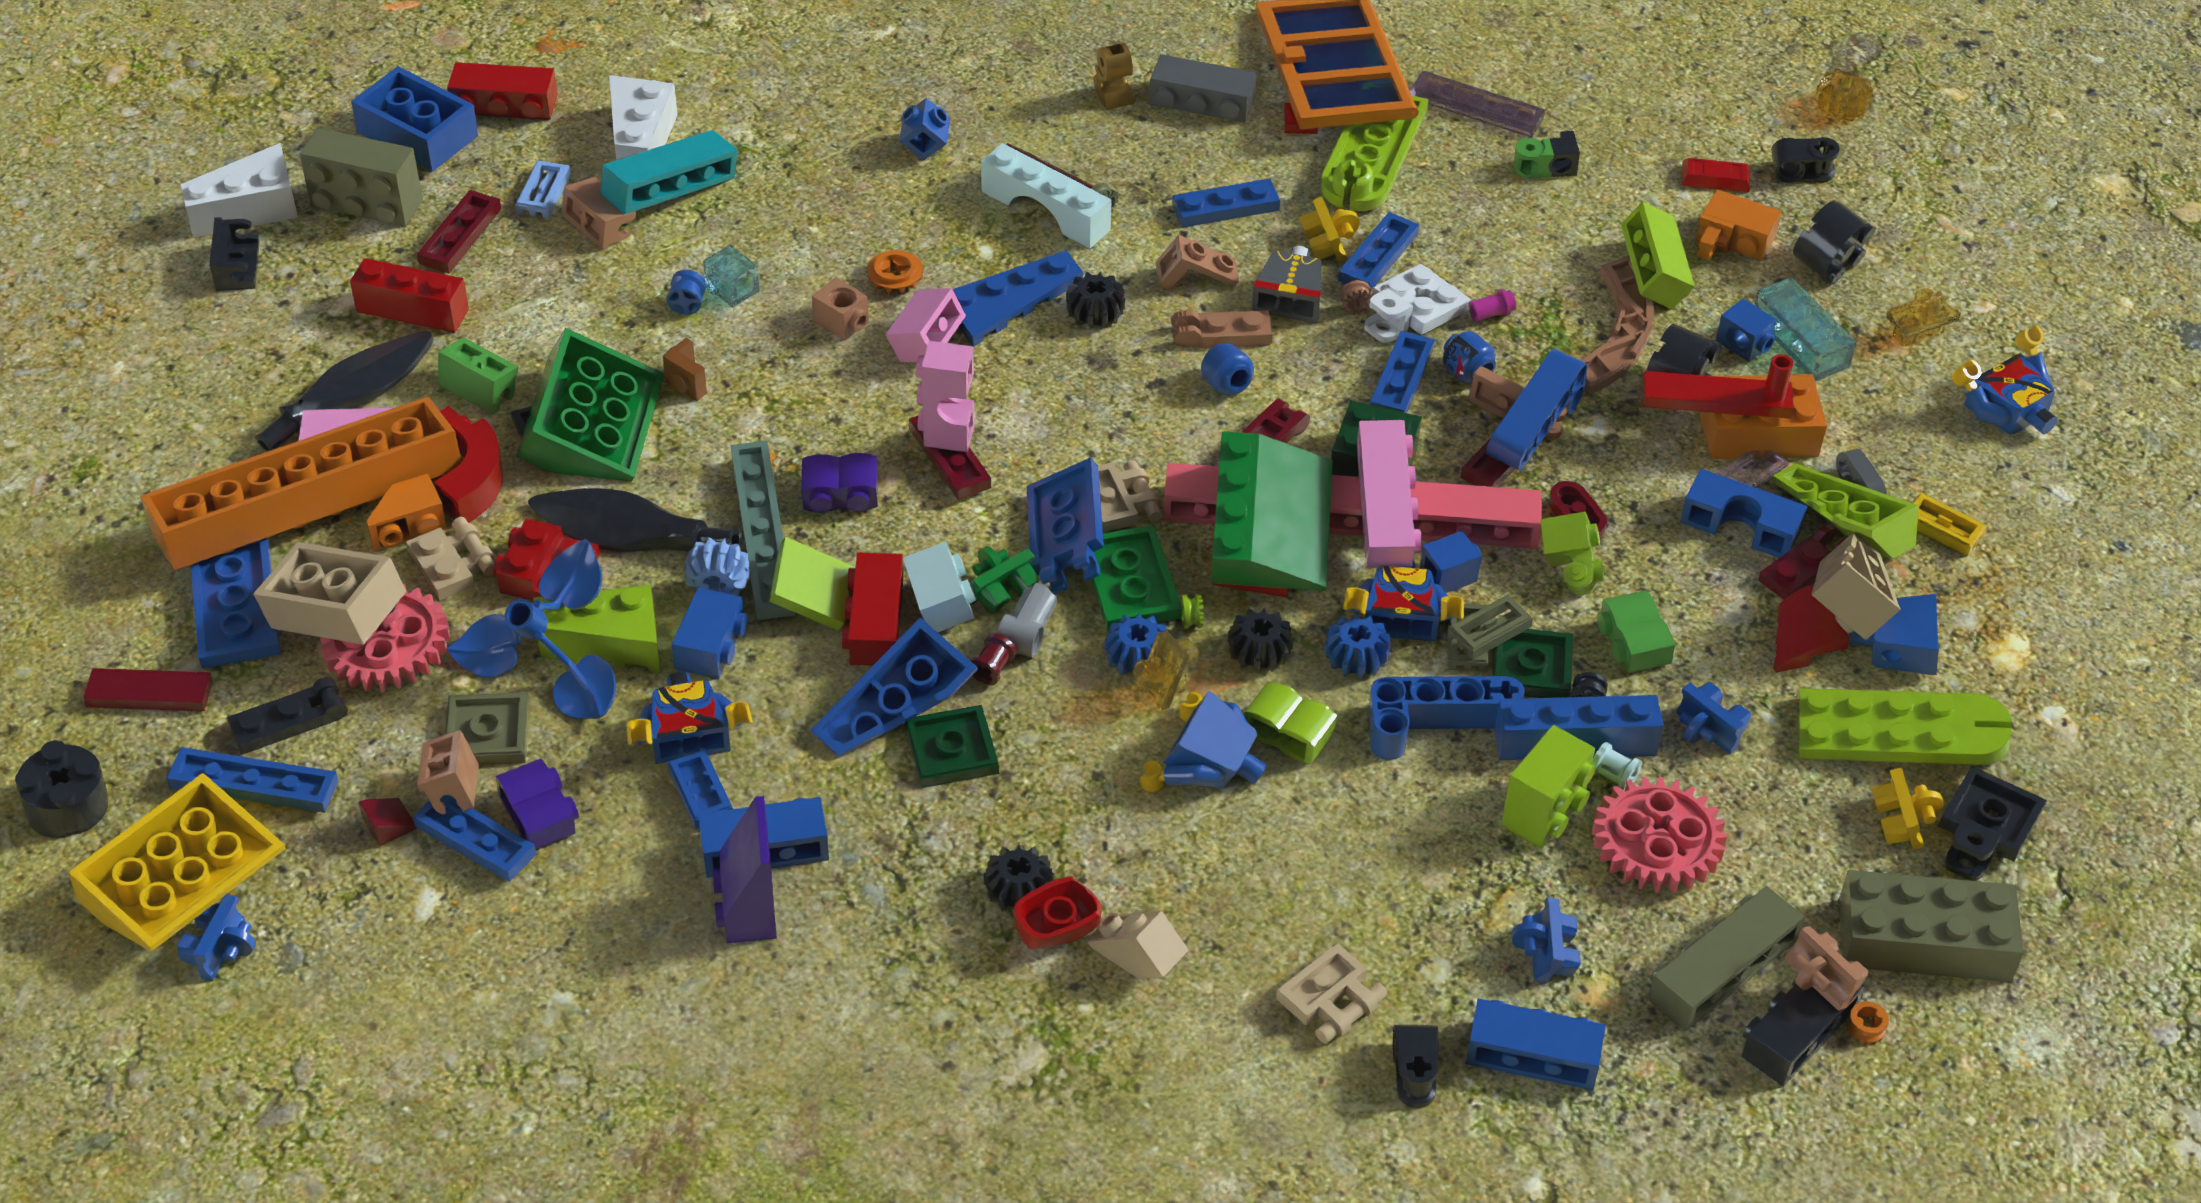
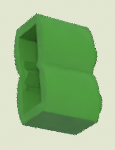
M1647 590L1603 599L1601 612L1597 614V624L1601 634H1607L1611 642V652L1615 662H1620L1628 673L1672 664L1675 649L1672 634L1665 621L1660 618L1656 603Z

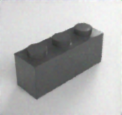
M1160 54L1150 78L1149 104L1246 123L1255 98L1256 72Z

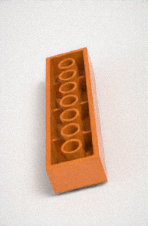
M429 396L152 491L140 497L152 535L173 570H177L183 567H191V565L219 554H228L236 548L258 540L269 539L272 535L286 530L303 527L317 519L340 514L345 509L359 504L374 502L384 496L392 484L427 473L431 479L442 477L455 469L462 461L454 429Z

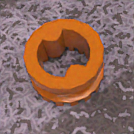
M1860 1002L1850 1012V1017L1847 1021V1031H1849L1851 1037L1854 1036L1855 1041L1860 1040V1044L1865 1042L1868 1045H1872V1042L1876 1044L1885 1035L1889 1024V1016L1882 1006L1874 1002ZM1865 1016H1867V1019L1872 1018L1873 1025L1876 1026L1875 1028L1862 1025Z

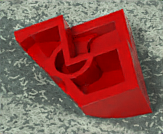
M1814 584L1797 590L1779 604L1777 614L1778 629L1775 645H1777L1776 657L1773 665L1776 673L1809 666L1811 656L1848 648L1850 637L1835 619L1836 615L1812 596Z

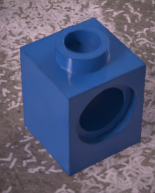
M1743 298L1721 315L1715 341L1750 362L1760 353L1765 354L1773 346L1776 338L1774 330L1777 319Z

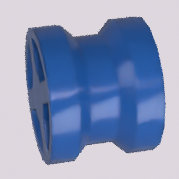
M692 270L677 271L673 274L670 282L671 288L666 297L667 304L673 311L679 314H694L701 307L702 296L706 289V281L699 273Z

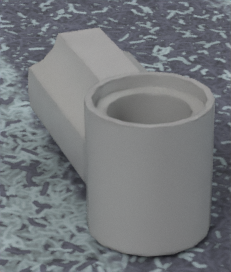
M1035 583L1034 586L1026 587L1012 614H1005L1002 618L997 634H1001L1013 642L1018 654L1031 658L1036 657L1043 641L1044 628L1057 605V596L1045 585Z

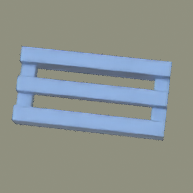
M537 160L515 204L516 214L523 215L525 210H528L530 216L536 217L538 212H540L543 218L549 219L571 175L570 165ZM547 170L548 173L545 179L542 180L534 201H530L544 171Z

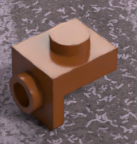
M685 338L663 355L665 382L673 386L679 393H685L698 401L707 394L705 367L695 362L693 341Z

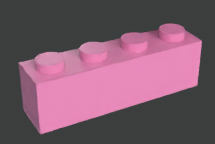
M1404 420L1359 421L1357 455L1366 568H1378L1380 566L1412 567L1414 552H1421L1420 529H1414L1413 520H1418V498L1411 497L1410 490L1415 489L1416 472L1415 466H1408V458H1412L1413 455L1412 435H1406Z

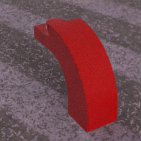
M447 406L440 412L454 429L459 452L464 459L455 469L434 481V484L442 502L443 511L453 520L458 517H464L470 523L491 506L501 490L503 466L499 443L494 429L484 418L472 424L467 416H460L450 406Z

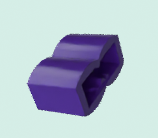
M852 453L841 457L817 454L802 458L801 495L803 509L824 513L839 508L851 511H864L878 507L877 456L867 453Z
M540 758L496 776L498 795L504 808L514 822L519 835L533 843L535 849L576 833L574 820L579 819V813L572 797H564L560 791L563 789L559 774L554 767L548 769L545 762Z

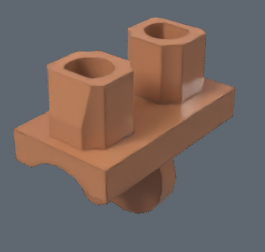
M1810 926L1802 928L1798 934L1797 942L1784 958L1799 973L1795 983L1803 990L1813 986L1838 1011L1846 1008L1855 992L1866 979L1868 970L1858 961L1848 962L1838 953L1837 941L1827 932L1818 934Z

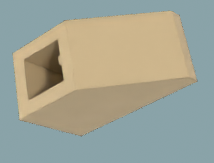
M1136 911L1131 914L1120 915L1118 913L1110 914L1097 925L1098 931L1087 941L1092 949L1138 979L1164 977L1189 951L1162 911Z

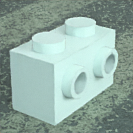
M946 541L903 558L920 612L928 625L935 631L940 632L974 619L969 603L976 601L968 579L961 580V577L967 575L960 554L952 555Z

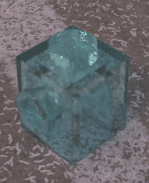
M731 244L703 260L706 289L712 295L720 297L732 308L760 291L758 266Z

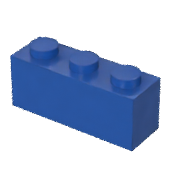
M821 797L798 798L793 801L765 804L771 869L829 860L828 837ZM748 807L715 810L710 813L698 814L706 878L713 877L712 869L720 868L719 851Z
M1478 998L1465 1064L1594 1090L1606 1024L1593 1022L1583 1017L1573 1018L1553 1014L1544 1009H1529L1509 1005L1500 1000L1489 1001Z

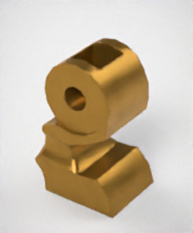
M1122 42L1098 48V65L1095 66L1097 73L1093 76L1095 92L1105 109L1109 110L1134 104L1132 89L1125 78L1126 76L1133 75L1132 58L1127 44Z

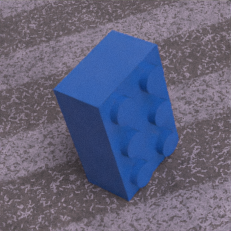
M399 66L351 101L357 133L369 139L413 148L416 163L432 172L478 137L474 105Z

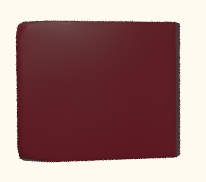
M399 798L365 799L358 802L362 819L379 846L417 829L412 817Z

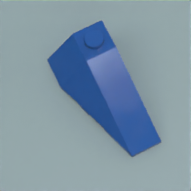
M919 618L811 729V732L838 757H842L951 698L978 668L922 618Z

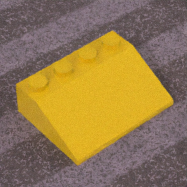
M202 773L68 873L76 899L107 927L152 952L286 848L284 843Z

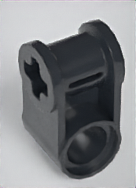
M1826 137L1812 139L1782 138L1776 141L1771 148L1775 177L1784 183L1828 182L1835 176L1834 159L1838 157L1840 147L1836 141Z
M1393 1025V1062L1396 1065L1397 1094L1402 1103L1409 1107H1426L1435 1099L1439 1052L1437 1025Z

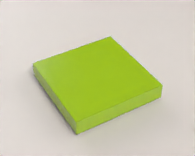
M785 537L779 545L769 602L839 630L845 622L846 596L849 597L848 568H853L854 566Z

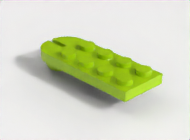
M1365 84L1355 105L1396 102L1400 100L1396 91ZM1412 95L1419 111L1418 116L1414 119L1345 125L1322 174L1321 192L1324 198L1331 204L1343 208L1351 191L1349 210L1369 211L1381 206L1388 198L1427 112L1429 99Z
M1800 688L1799 759L1991 765L2001 761L2009 752L2012 719L2009 711L2001 702L1983 694Z

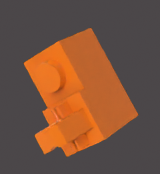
M1717 189L1699 220L1695 243L1699 244L1697 257L1710 261L1716 250L1725 254L1731 250L1762 261L1776 237L1782 211Z

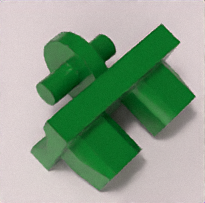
M989 546L978 551L979 563L972 566L974 574L978 576L972 581V590L976 599L972 604L980 600L991 613H995L1006 606L1011 599L1003 586L1011 583L1018 594L1022 596L1026 587L1039 583V579L1031 567L1035 556L1030 549L1027 548L1009 558L1005 549L997 553Z

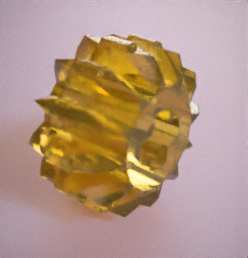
M1837 68L1833 73L1825 72L1824 77L1820 80L1819 85H1817L1815 93L1818 110L1825 111L1826 117H1837L1839 121L1842 118H1846L1853 122L1855 117H1864L1873 100L1871 80L1863 78L1861 72L1852 73L1850 68L1847 72Z

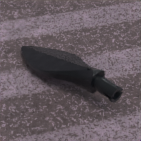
M417 332L370 347L331 366L303 395L279 407L281 416L255 436V439L258 440L257 443L263 450L268 452L277 449L294 433L300 434L303 410L350 409L382 395L407 377L425 356L434 340L431 332Z
M583 488L539 494L528 500L531 509L544 521L561 526L562 533L580 541L586 539L590 543L598 544L599 548L616 552L648 550L689 552L694 548L696 542L705 544L708 538L715 542H721L725 538L726 544H739V547H741L742 543L741 533L738 532V529L709 528L702 520L678 516L659 507L648 499L626 491Z

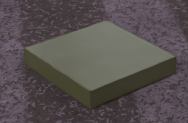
M529 693L448 695L445 735L461 730L479 765L526 763L530 707Z

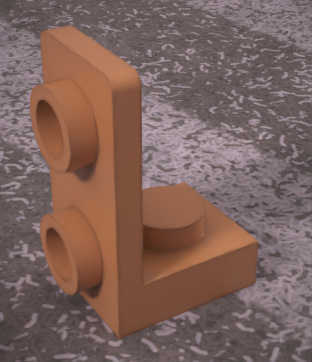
M1180 235L1174 239L1155 262L1159 286L1170 291L1179 280L1186 277L1189 268L1233 287L1239 282L1237 265L1234 258L1226 253L1210 249L1196 240H1190Z

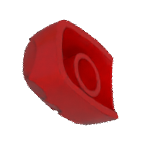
M1073 876L1060 878L1031 891L1018 900L1014 907V926L1020 939L1029 949H1051L1061 944L1072 943L1091 933L1101 921L1102 905L1095 894L1074 879Z

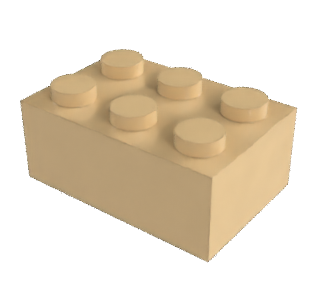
M297 542L253 595L267 622L273 629L364 645L407 591L390 557Z

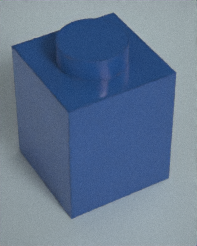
M1463 531L1424 544L1422 546L1419 569L1431 571L1434 583L1440 585L1448 593L1478 581L1482 555L1478 546L1475 543H1471Z

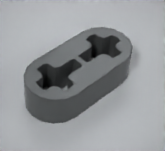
M1857 448L1841 452L1837 455L1836 469L1840 479L1887 494L1883 480L1861 449Z

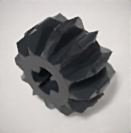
M1101 271L1098 275H1091L1089 272H1086L1084 278L1074 277L1072 285H1069L1066 291L1069 317L1074 318L1077 325L1087 323L1090 329L1094 325H1099L1105 329L1107 323L1117 324L1119 316L1123 315V310H1125L1123 284L1116 282L1114 275L1104 277Z
M1265 607L1260 613H1255L1249 608L1245 616L1236 615L1227 637L1231 659L1239 660L1241 668L1249 665L1253 666L1256 673L1261 667H1265L1273 672L1276 664L1285 665L1288 654L1293 649L1294 642L1290 621L1282 620L1280 612L1272 615L1268 614Z
M1020 843L1017 844L1015 850L1010 851L1002 846L999 856L990 855L987 868L985 869L986 872L983 875L984 885H986L987 896L990 902L999 901L1002 912L1009 907H1015L1018 900L1031 891L1054 881V873L1052 868H1050L1048 855L1039 856L1036 846L1027 851L1023 850Z

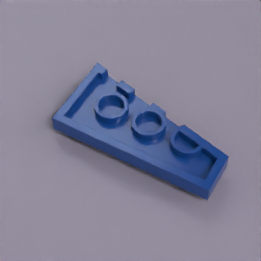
M1065 250L955 288L953 291L966 315L959 328L974 347L983 342V336L992 330L998 333L1006 328L1007 321L1020 314L1024 317L1033 312L1034 305L1042 300L1049 302L1066 292L1068 286L1072 285L1074 277L1083 278V271L1068 251Z

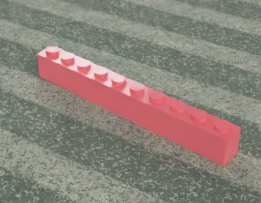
M1167 463L1163 521L1215 525L1219 467ZM1332 475L1329 533L1364 536L1359 477ZM1416 481L1415 489H1410L1411 497L1418 498V520H1413L1414 529H1420L1421 540L1435 541L1463 531L1471 543L1478 545L1537 549L1541 530L1540 519H1542L1541 490Z

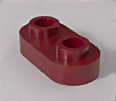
M1561 481L1556 483L1551 488L1548 502L1549 508L1554 515L1562 516L1586 512L1590 524H1597L1601 540L1605 535L1607 517L1585 488L1576 482Z

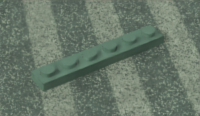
M768 441L731 445L756 619L763 620L794 616L795 612L769 602L779 545L783 540Z

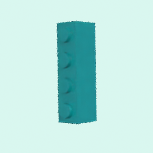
M710 130L603 164L600 194L622 213L628 214L734 179L738 149L714 130Z

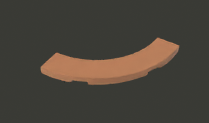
M1630 256L1601 265L1600 275L1607 283L1615 300L1617 321L1607 342L1602 343L1592 353L1580 359V361L1588 364L1584 391L1588 395L1607 387L1628 372L1640 358L1650 337L1654 317V303L1652 300L1640 295Z

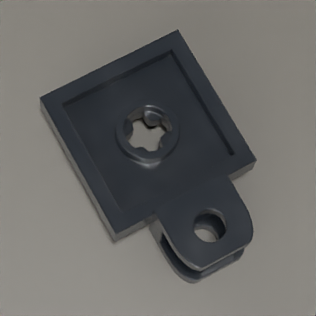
M1971 766L1944 811L1938 827L1954 834L1952 845L1945 858V868L1970 881H1977L1987 871L1995 853L2015 862L2042 814L2047 800ZM1994 810L1998 812L1997 817H1992L1987 813ZM1968 859L1973 863V866L1966 867L1959 860Z

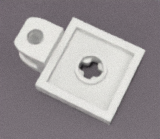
M1419 264L1373 287L1369 307L1373 308L1377 313L1365 321L1364 330L1384 343L1396 340L1400 331L1407 332L1409 326L1423 335L1469 311L1468 304L1471 299L1433 273L1429 268ZM1377 327H1385L1388 330H1380Z

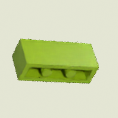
M1642 201L1621 223L1641 296L1673 309L1695 287L1675 217Z

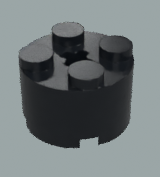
M1835 200L1827 203L1811 219L1815 224L1809 232L1802 231L1793 249L1794 256L1832 285L1842 277L1847 265L1850 264L1852 267H1855L1859 264L1866 254V250L1862 247L1870 240L1876 230L1875 227L1848 207Z
M1671 324L1660 339V341L1666 344H1663L1659 352L1654 351L1646 370L1712 376L1707 373L1710 364L1715 363L1722 345L1691 330Z
M59 740L49 741L42 746L40 751L34 753L22 764L15 776V783L25 816L31 828L43 836L64 838L65 834L77 831L81 834L93 828L107 811L108 792L100 762L93 753L80 746L67 745Z

